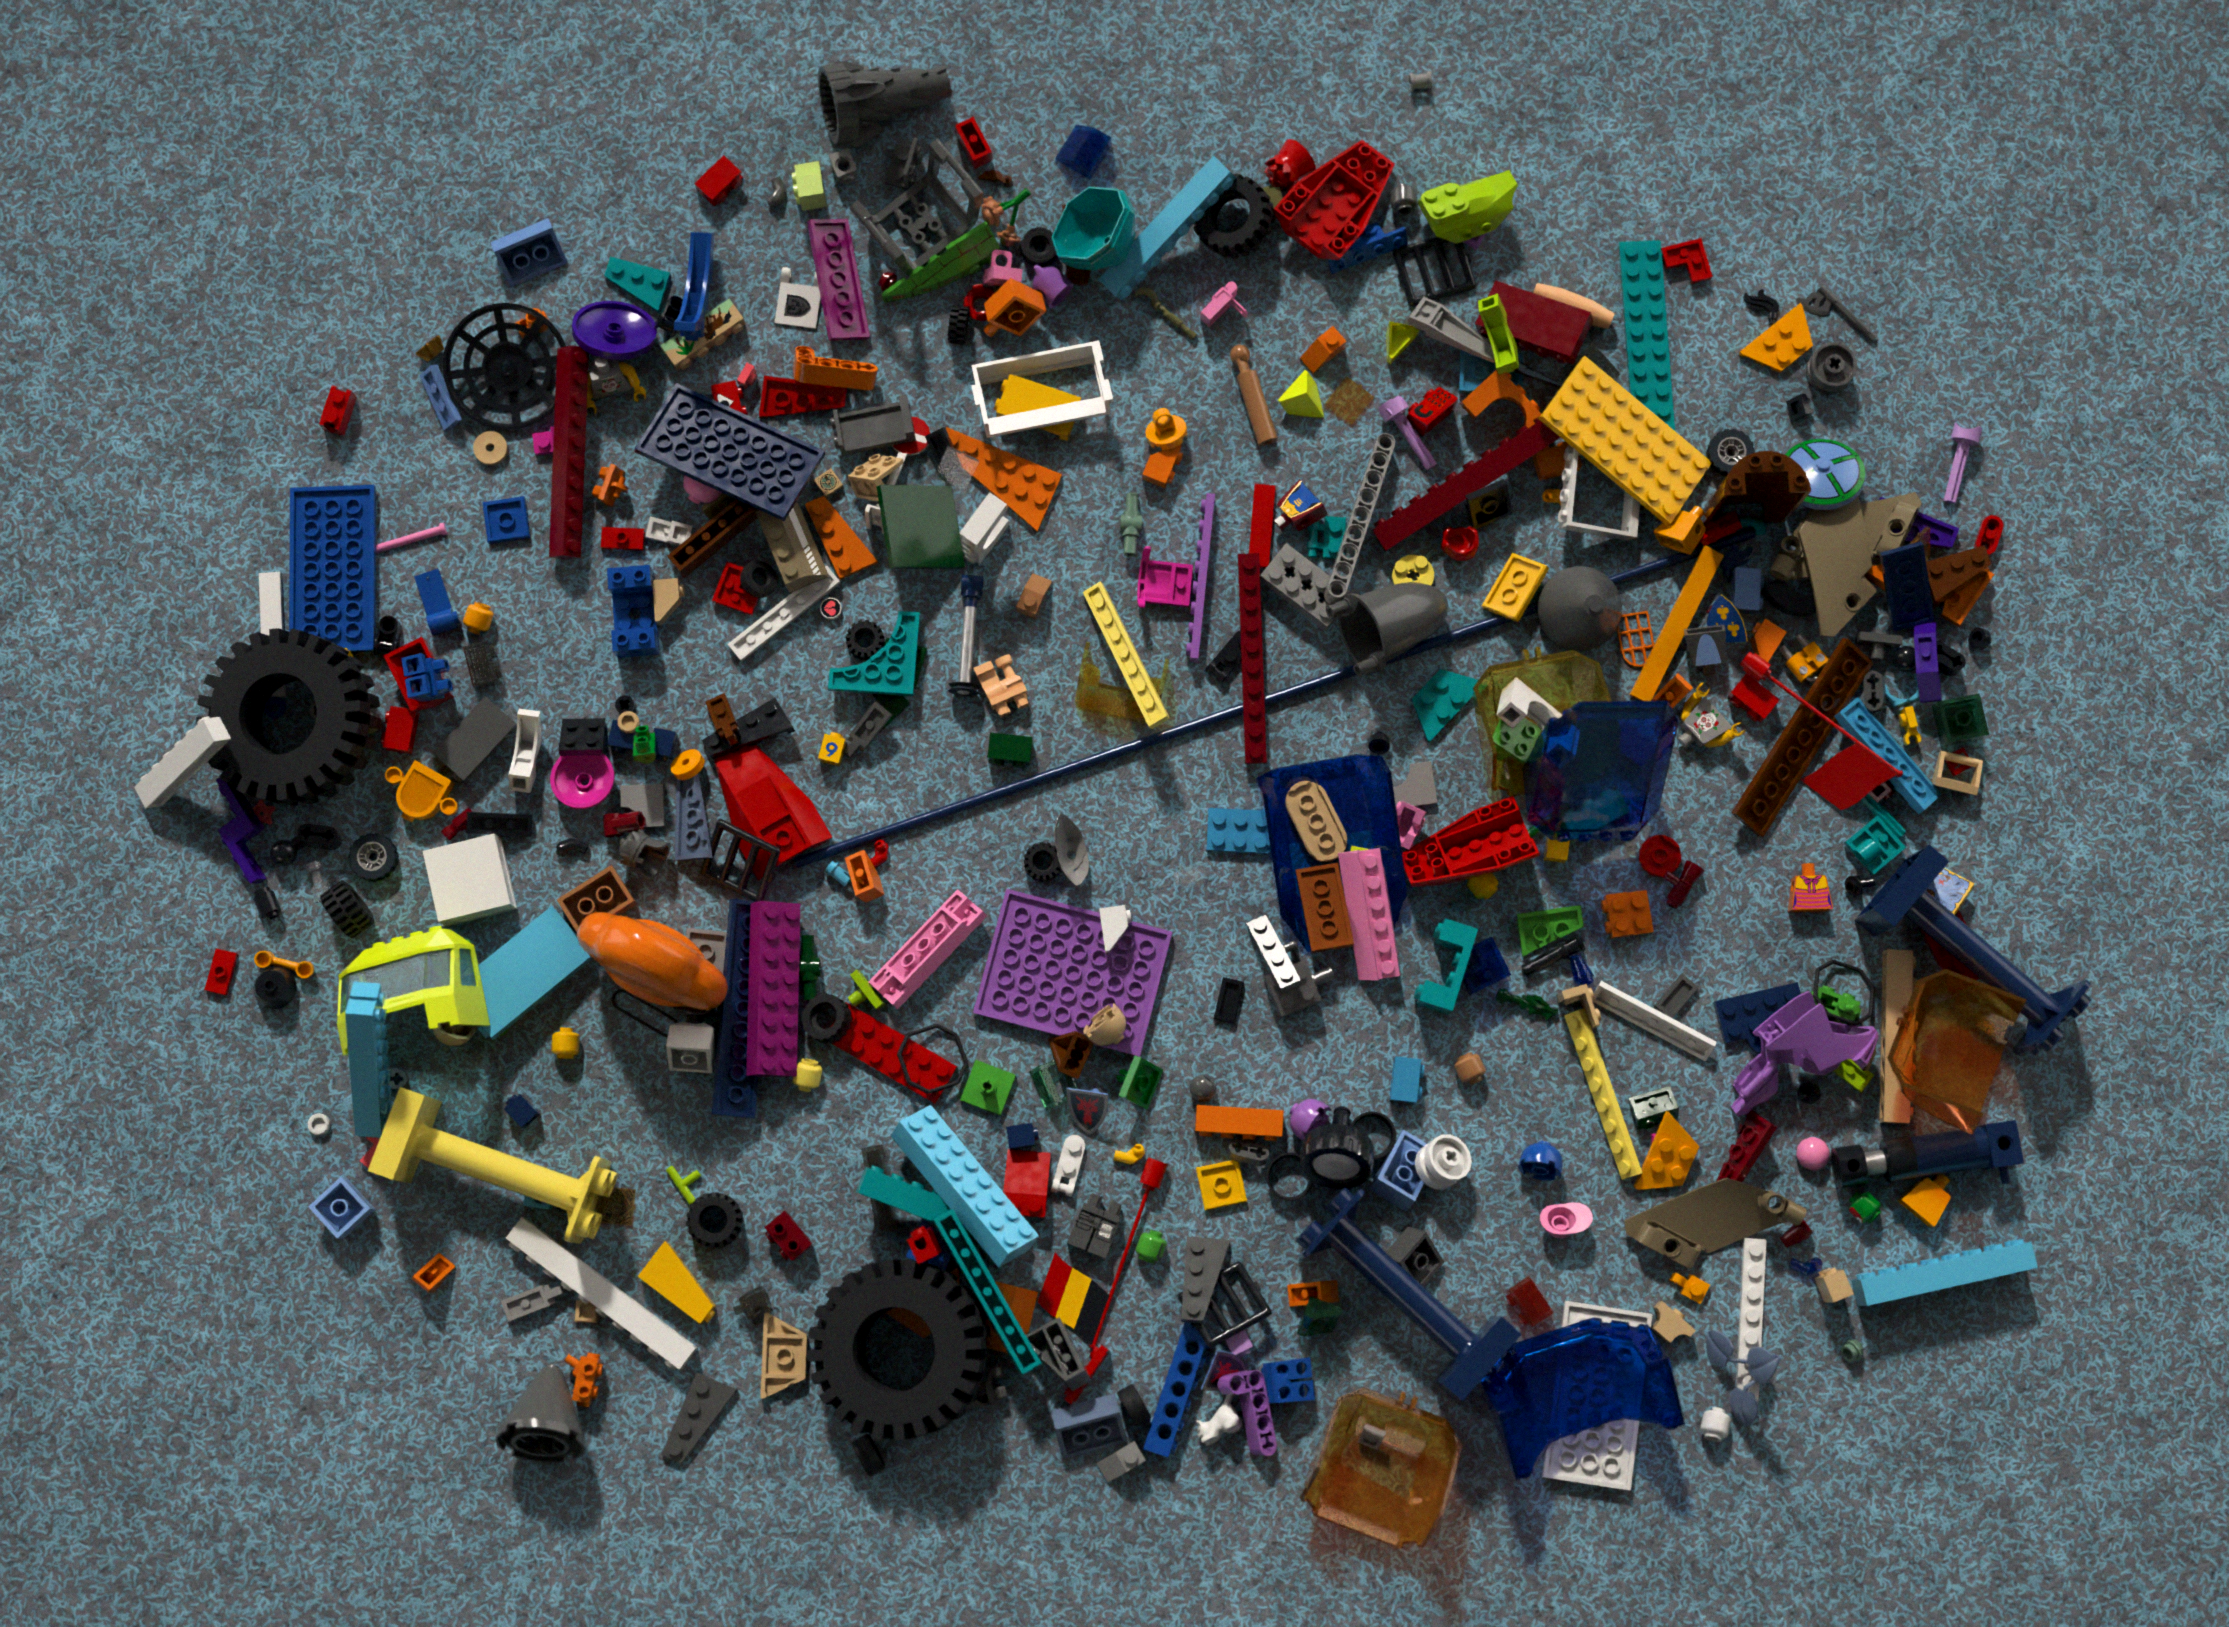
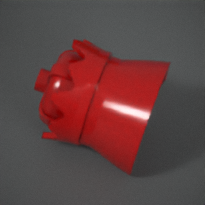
M1287 139L1279 153L1265 162V165L1268 167L1264 173L1269 178L1268 182L1272 186L1280 187L1281 190L1287 188L1289 192L1301 178L1316 170V165L1312 156L1303 145L1293 139Z

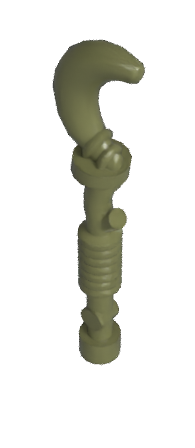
M1142 287L1135 291L1134 296H1148L1152 300L1153 309H1159L1163 312V317H1168L1167 319L1177 328H1181L1185 334H1188L1191 340L1197 336L1196 332L1191 331L1189 327L1183 324L1182 320L1161 305L1162 302L1158 301V296L1154 290Z

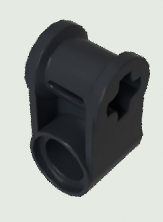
M671 296L661 309L654 324L656 329L659 327L670 333L671 337L677 332V330H674V321L681 310L683 302L681 297Z
M384 616L379 621L377 637L374 643V655H386L400 648L402 625L393 616ZM390 622H394V629L392 631H387V624Z

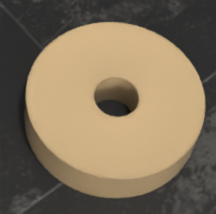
M487 431L476 438L473 451L481 463L493 466L501 463L506 458L508 445L501 434ZM493 445L494 450L487 451L488 446Z

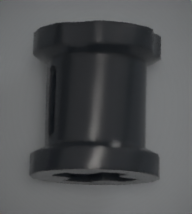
M623 695L617 698L615 708L620 715L626 711L636 713V704L631 697ZM624 703L629 705L630 708L628 710L622 707Z

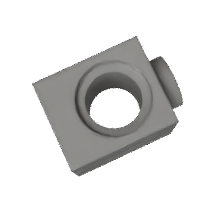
M848 148L829 155L830 163L839 184H849L858 177L856 166ZM843 165L849 166V169L846 171L839 170Z

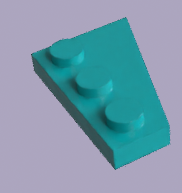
M610 256L604 276L659 313L671 274L667 271Z

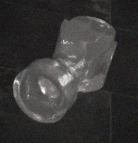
M321 861L312 862L305 866L307 874L312 875L314 886L311 889V894L316 904L321 902L320 895L331 888L328 881L324 882L320 873L323 871Z

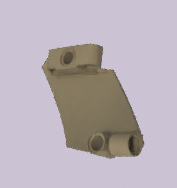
M1916 492L1860 504L1872 561L1874 556H1880L1881 552L1903 546L1922 505ZM1807 516L1793 534L1784 537L1781 542V548L1770 570V574L1780 581L1788 582V580L1810 578L1806 558L1798 535V531ZM1897 528L1900 529L1901 532L1893 533L1891 530ZM1788 546H1795V547H1796V549L1791 550V551H1790V550H1787L1786 548H1787Z
M1858 496L1852 502L1840 508L1830 510L1811 509L1798 531L1811 579L1821 636L1834 637L1877 591L1864 576L1872 567V560ZM1847 599L1850 600V607L1847 604Z

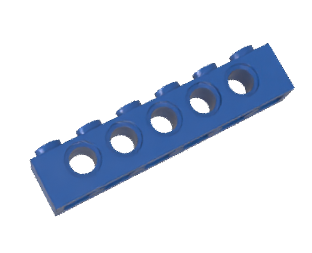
M1184 1323L1143 1446L1144 1450L1165 1457H1169L1170 1453L1174 1454L1178 1442L1174 1441L1176 1433H1181L1185 1420L1181 1418L1184 1411L1188 1412L1192 1401L1188 1396L1190 1390L1195 1391L1199 1378H1196L1195 1375L1197 1369L1202 1370L1206 1358L1202 1356L1204 1348L1209 1349L1196 1327L1192 1328L1190 1323ZM1192 1341L1196 1342L1199 1346L1198 1352L1193 1355L1189 1354L1186 1350L1187 1344ZM1185 1362L1189 1363L1192 1367L1191 1373L1187 1376L1182 1375L1179 1371L1180 1365ZM1176 1384H1182L1185 1388L1184 1394L1180 1397L1175 1396L1172 1392V1388ZM1169 1405H1175L1178 1409V1414L1173 1418L1165 1414V1410ZM1162 1426H1167L1171 1430V1435L1167 1439H1162L1158 1435V1431Z

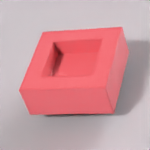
M746 363L737 379L738 385L744 389H747L749 385H753L756 380L757 374H755L756 370L753 365Z

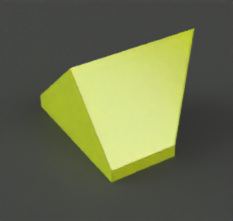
M1389 321L1386 331L1387 362L1389 364L1418 336L1419 329L1411 325Z
M1304 370L1278 399V402L1289 415L1324 418L1317 384L1309 372Z

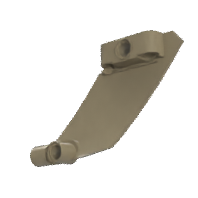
M1725 1178L1624 1220L1626 1235L1692 1270L1701 1250L1711 1253L1781 1223L1790 1222L1798 1226L1806 1215V1208L1774 1191H1766ZM1776 1197V1204L1770 1207L1769 1201L1771 1198ZM1671 1240H1672V1241H1673V1246H1672V1248L1669 1249V1250H1666V1249H1665V1244H1666L1668 1241H1671Z

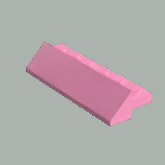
M1375 848L1338 853L1345 900L1354 940L1353 949L1358 980L1378 981L1383 978L1400 976L1398 950L1381 849Z
M957 889L868 982L890 1004L898 1009L937 970L946 958L966 940L987 915Z

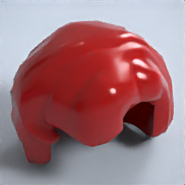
M1448 527L1442 532L1441 548L1450 558L1456 561H1467L1472 559L1477 553L1479 534L1474 527Z

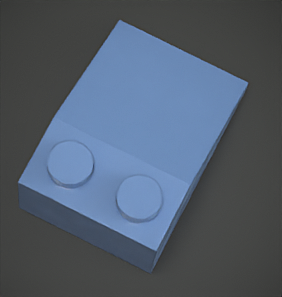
M1402 1130L1396 1139L1393 1149L1388 1153L1376 1173L1369 1190L1406 1212L1415 1202L1424 1184L1416 1172L1415 1159L1416 1154L1427 1143Z

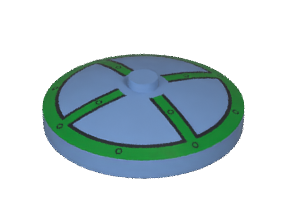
M1813 439L1795 445L1785 454L1802 467L1809 479L1811 492L1800 504L1804 507L1816 510L1840 508L1852 502L1862 491L1865 481L1864 464L1859 455L1843 443L1828 439Z

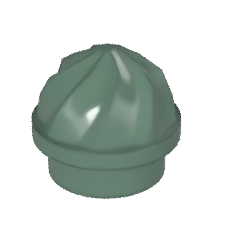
M1848 1340L1843 1344L1841 1354L1848 1362L1858 1361L1864 1354V1348L1859 1341Z

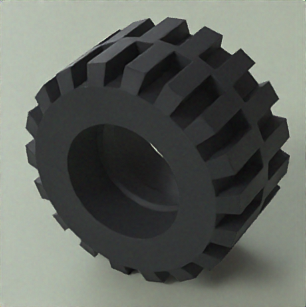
M341 880L320 895L321 903L326 912L346 936L353 939L374 924V917L371 911L347 882Z
M712 1192L696 1198L695 1202L690 1205V1210L686 1215L688 1217L686 1226L689 1228V1234L701 1245L721 1248L731 1244L730 1242L738 1237V1233H741L743 1213L733 1198L722 1193ZM709 1208H721L727 1215V1224L719 1233H710L703 1227L702 1218Z

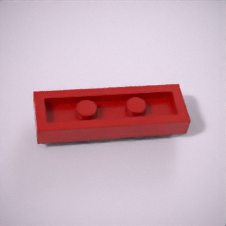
M1103 1345L1099 1348L1096 1346L1089 1355L1091 1360L1085 1366L1091 1379L1110 1352ZM1088 1383L1073 1391L1067 1387L1064 1392L1066 1395L1064 1400L1074 1405Z

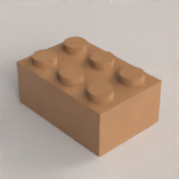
M612 865L557 899L576 932L583 919L589 914L606 912L621 915L638 904Z

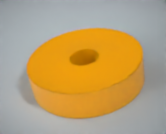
M686 750L673 760L670 769L678 780H687L702 770L705 760L698 750Z

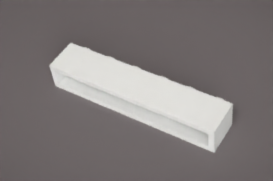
M207 716L201 718L193 729L186 732V736L182 740L174 744L175 747L171 751L163 755V759L159 763L151 767L152 770L148 774L140 778L141 781L134 788L145 809L163 806L231 739L220 717L210 718Z

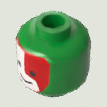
M1867 1191L1862 1194L1856 1192L1849 1199L1851 1205L1848 1210L1860 1223L1868 1222L1870 1224L1881 1214L1880 1202Z

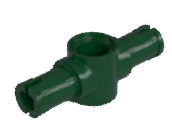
M802 935L799 978L803 981L804 1000H811L817 996L816 980L821 976V970H819L820 958L815 954L814 935Z

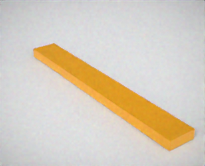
M1706 545L1703 546L1629 694L1630 696L1647 705L1650 704L1684 636V629L1688 628L1724 556L1723 554Z

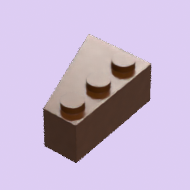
M1985 545L1926 562L1933 609L1989 572L1991 562Z

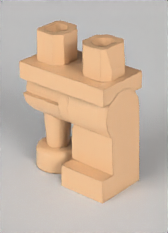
M1010 654L995 660L997 668L1003 669L1006 678L1001 681L991 660L973 668L992 709L996 710L1000 718L1011 713L1007 703L1015 701L1018 709L1029 706L1027 689L1021 677L1016 675L1010 666L1013 662Z

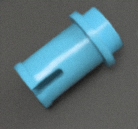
M832 861L825 869L827 876L831 875L843 887L851 881L849 873L842 869L838 862Z

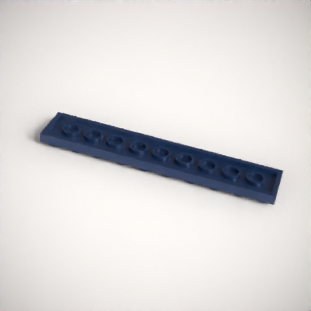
M730 899L723 971L728 991L720 1006L711 1115L755 1119L759 1076H746L750 904L754 902Z

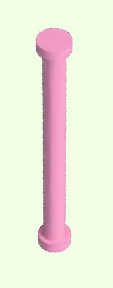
M440 523V526L377 544L376 554L443 534V536L448 535L445 523Z

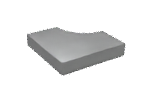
M1431 761L1409 765V774L1406 780L1401 785L1392 788L1394 808H1396L1399 801H1404L1415 807L1438 803Z
M664 784L620 785L622 808L631 809L634 812L641 811L646 819L644 828L665 827Z

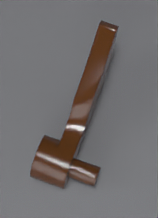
M998 170L985 171L984 174L978 176L979 180L1001 181L1006 187H1010L1013 184L1010 176L1005 175L1003 177L1002 173Z

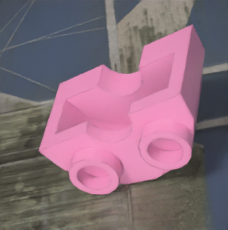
M1399 801L1394 811L1397 814L1396 820H1391L1386 830L1389 833L1387 840L1410 850L1415 837L1419 836L1426 819L1424 816L1427 812L1404 801Z

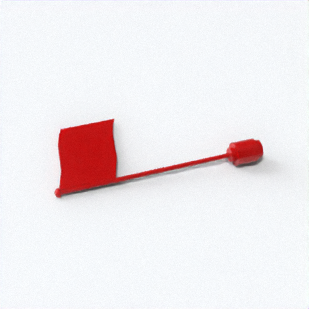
M1749 651L1739 665L1743 667L1742 670L1759 682L1760 679L1765 681L1768 678L1855 743L1834 755L1815 772L1800 779L1838 809L1844 810L1856 804L1875 787L1894 776L1902 777V770L1899 771L1771 676L1772 670L1769 669L1771 664L1758 654H1753Z

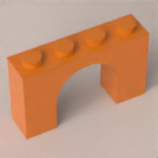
M1497 369L1460 403L1465 411L1474 419L1494 401H1512L1522 410L1524 416L1523 426L1526 425L1528 428L1535 424L1533 420L1541 415L1539 405L1534 400H1528L1525 396V390L1519 384L1515 385L1510 380L1512 376L1509 373L1499 375Z

